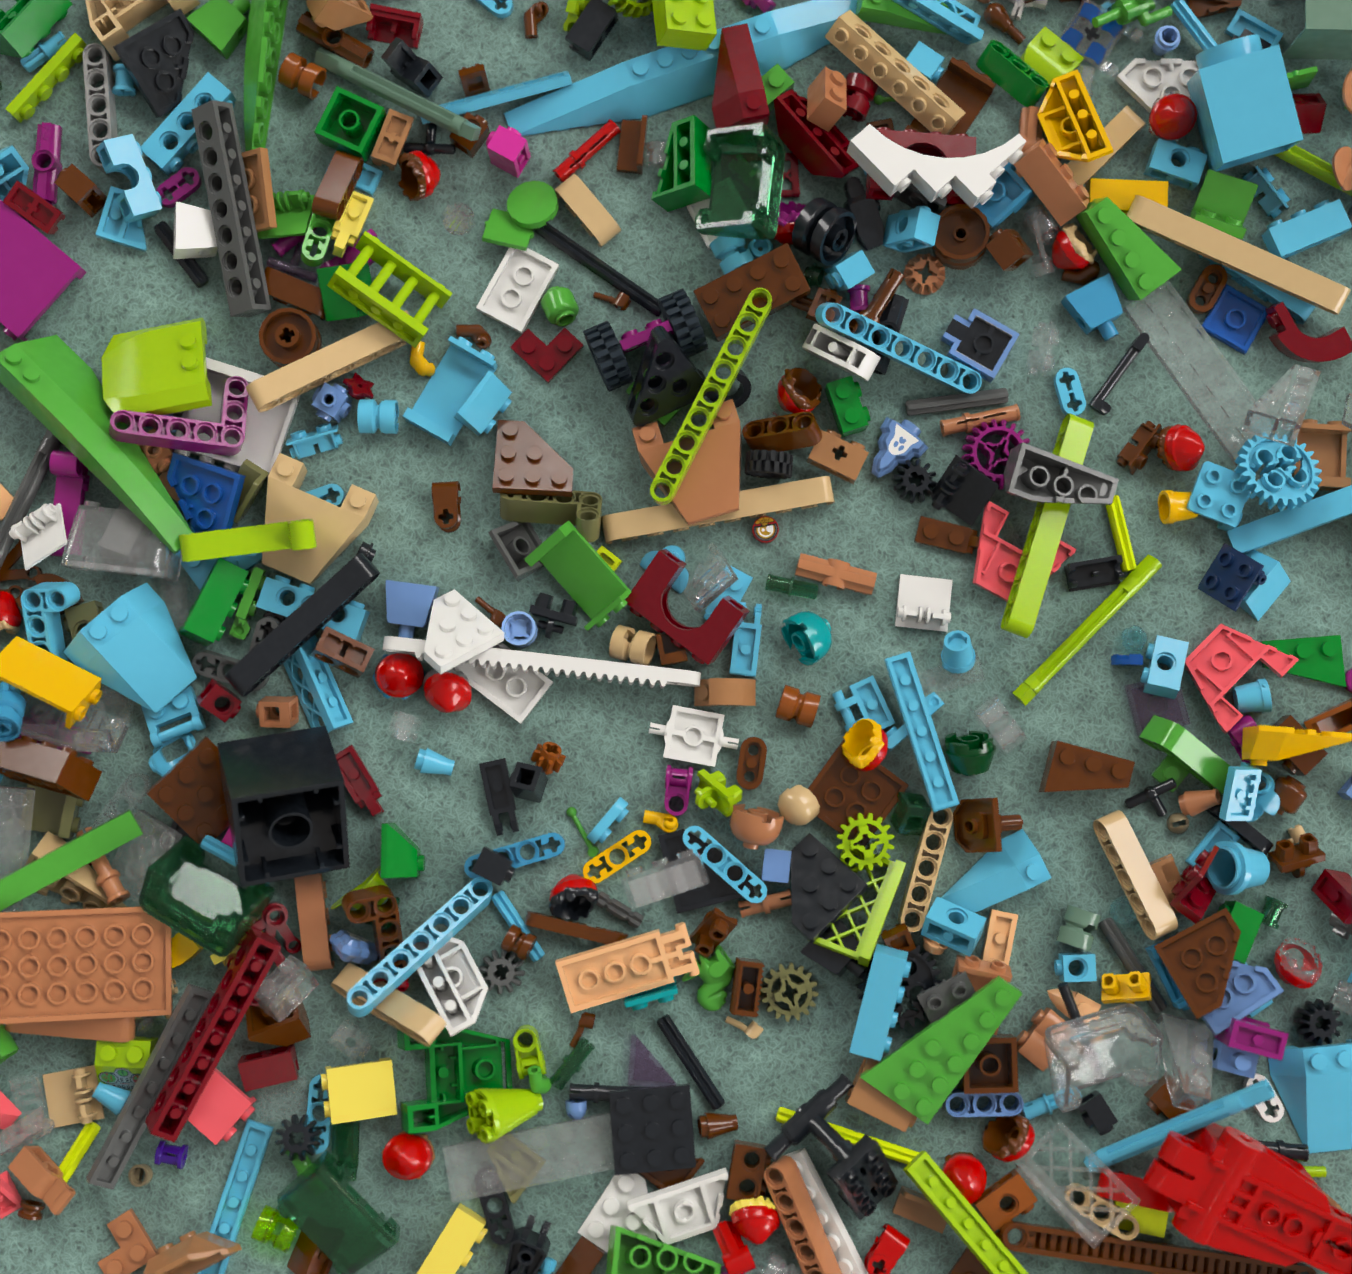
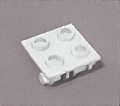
M52 503L43 504L39 509L31 512L29 516L24 517L23 521H19L11 526L9 535L15 540L17 538L21 540L25 570H29L67 544L60 503L55 506Z
M900 574L895 626L947 632L948 623L951 621V613L949 611L953 580Z

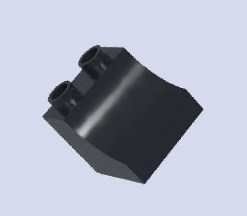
M326 726L217 743L222 789L240 887L350 868L344 779Z

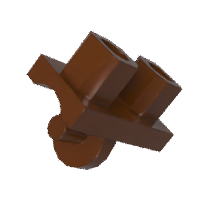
M1311 833L1300 835L1299 844L1294 845L1290 840L1277 841L1275 851L1268 852V860L1274 862L1281 873L1287 874L1292 872L1295 878H1301L1305 875V868L1310 867L1312 864L1326 861V854L1319 848L1318 839Z
M716 907L704 916V920L689 937L690 941L695 944V951L704 957H709L714 949L737 926L738 922L736 918L726 916Z

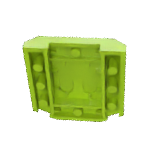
M203 317L113 335L101 358L103 400L113 413L118 410L167 415L212 406L211 385L207 378L205 352L207 330Z

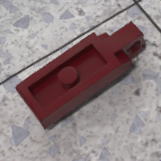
M350 745L335 754L344 779V785L354 802L361 809L367 806L373 817L384 812L377 800L382 797L380 789L354 746Z

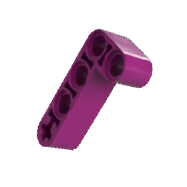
M54 450L49 460L50 472L57 476L53 505L61 504L67 544L51 554V556L79 558L84 527H81L82 517H85L87 501H84L85 492L89 489L90 475H88V468L72 452Z

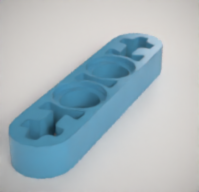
M548 833L494 849V851L498 853L506 852L510 859L515 861L512 867L518 868L561 854L565 848V840L558 833ZM550 837H554L555 841H560L561 845L557 846V852H553L551 848L543 850L545 856L540 857V849L536 843L537 840H541V845L549 843ZM525 844H530L535 849V856L530 860L524 859L520 854V850ZM480 854L469 857L465 862L464 870L470 878L481 877L469 869V866L473 865V860L478 859Z

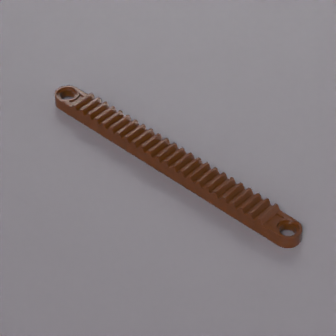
M1009 1221L1001 1227L999 1232L1001 1242L1009 1250L1163 1274H1300L1302 1272L1317 1274L1312 1268L1299 1263L1281 1266L1224 1251L1219 1252L1183 1245L1178 1246L1143 1239L1123 1240L1110 1234L1105 1235L1036 1223ZM1019 1229L1021 1239L1015 1244L1008 1241L1009 1231Z

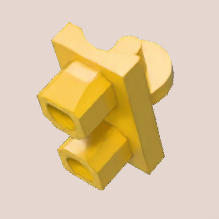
M1140 971L1113 975V973L1103 974L1101 980V1001L1103 1004L1126 1002L1127 1005H1134L1136 1001L1152 1000L1151 974L1149 972L1140 973Z

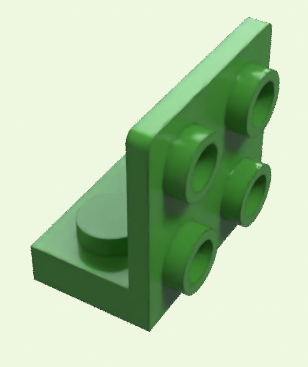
M1209 169L1190 217L1243 240L1247 230L1243 223L1258 185Z

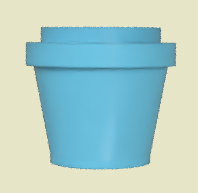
M1220 841L1215 844L1219 847V850L1206 871L1207 878L1215 891L1223 895H1236L1244 889L1261 886L1267 881L1270 874V864L1263 852L1243 847L1235 841Z

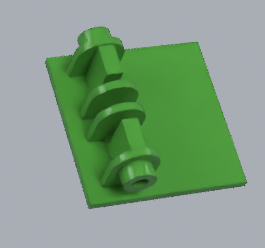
M303 189L299 191H285L284 194L281 191L277 192V194L273 193L277 228L258 232V239L306 235L315 195H310L309 192H305Z

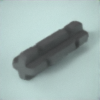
M603 891L599 892L597 906L602 909L603 907L606 908L607 912L622 921H628V924L634 928L640 926L643 921V915L636 911L632 912L631 908L614 898L610 899V896Z

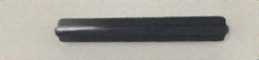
M664 1015L658 1019L657 1025L711 1108L717 1110L725 1104L723 1097L670 1016Z

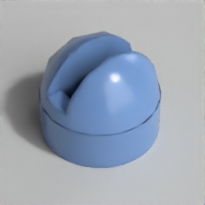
M566 1100L565 1109L567 1115L577 1120L583 1118L587 1110V1101L575 1102V1100Z

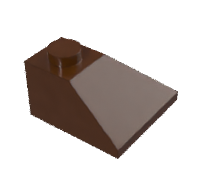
M294 978L266 988L267 996L265 1001L258 1006L250 1005L245 1013L247 1034L250 1041L287 1047L311 1037L309 1018Z

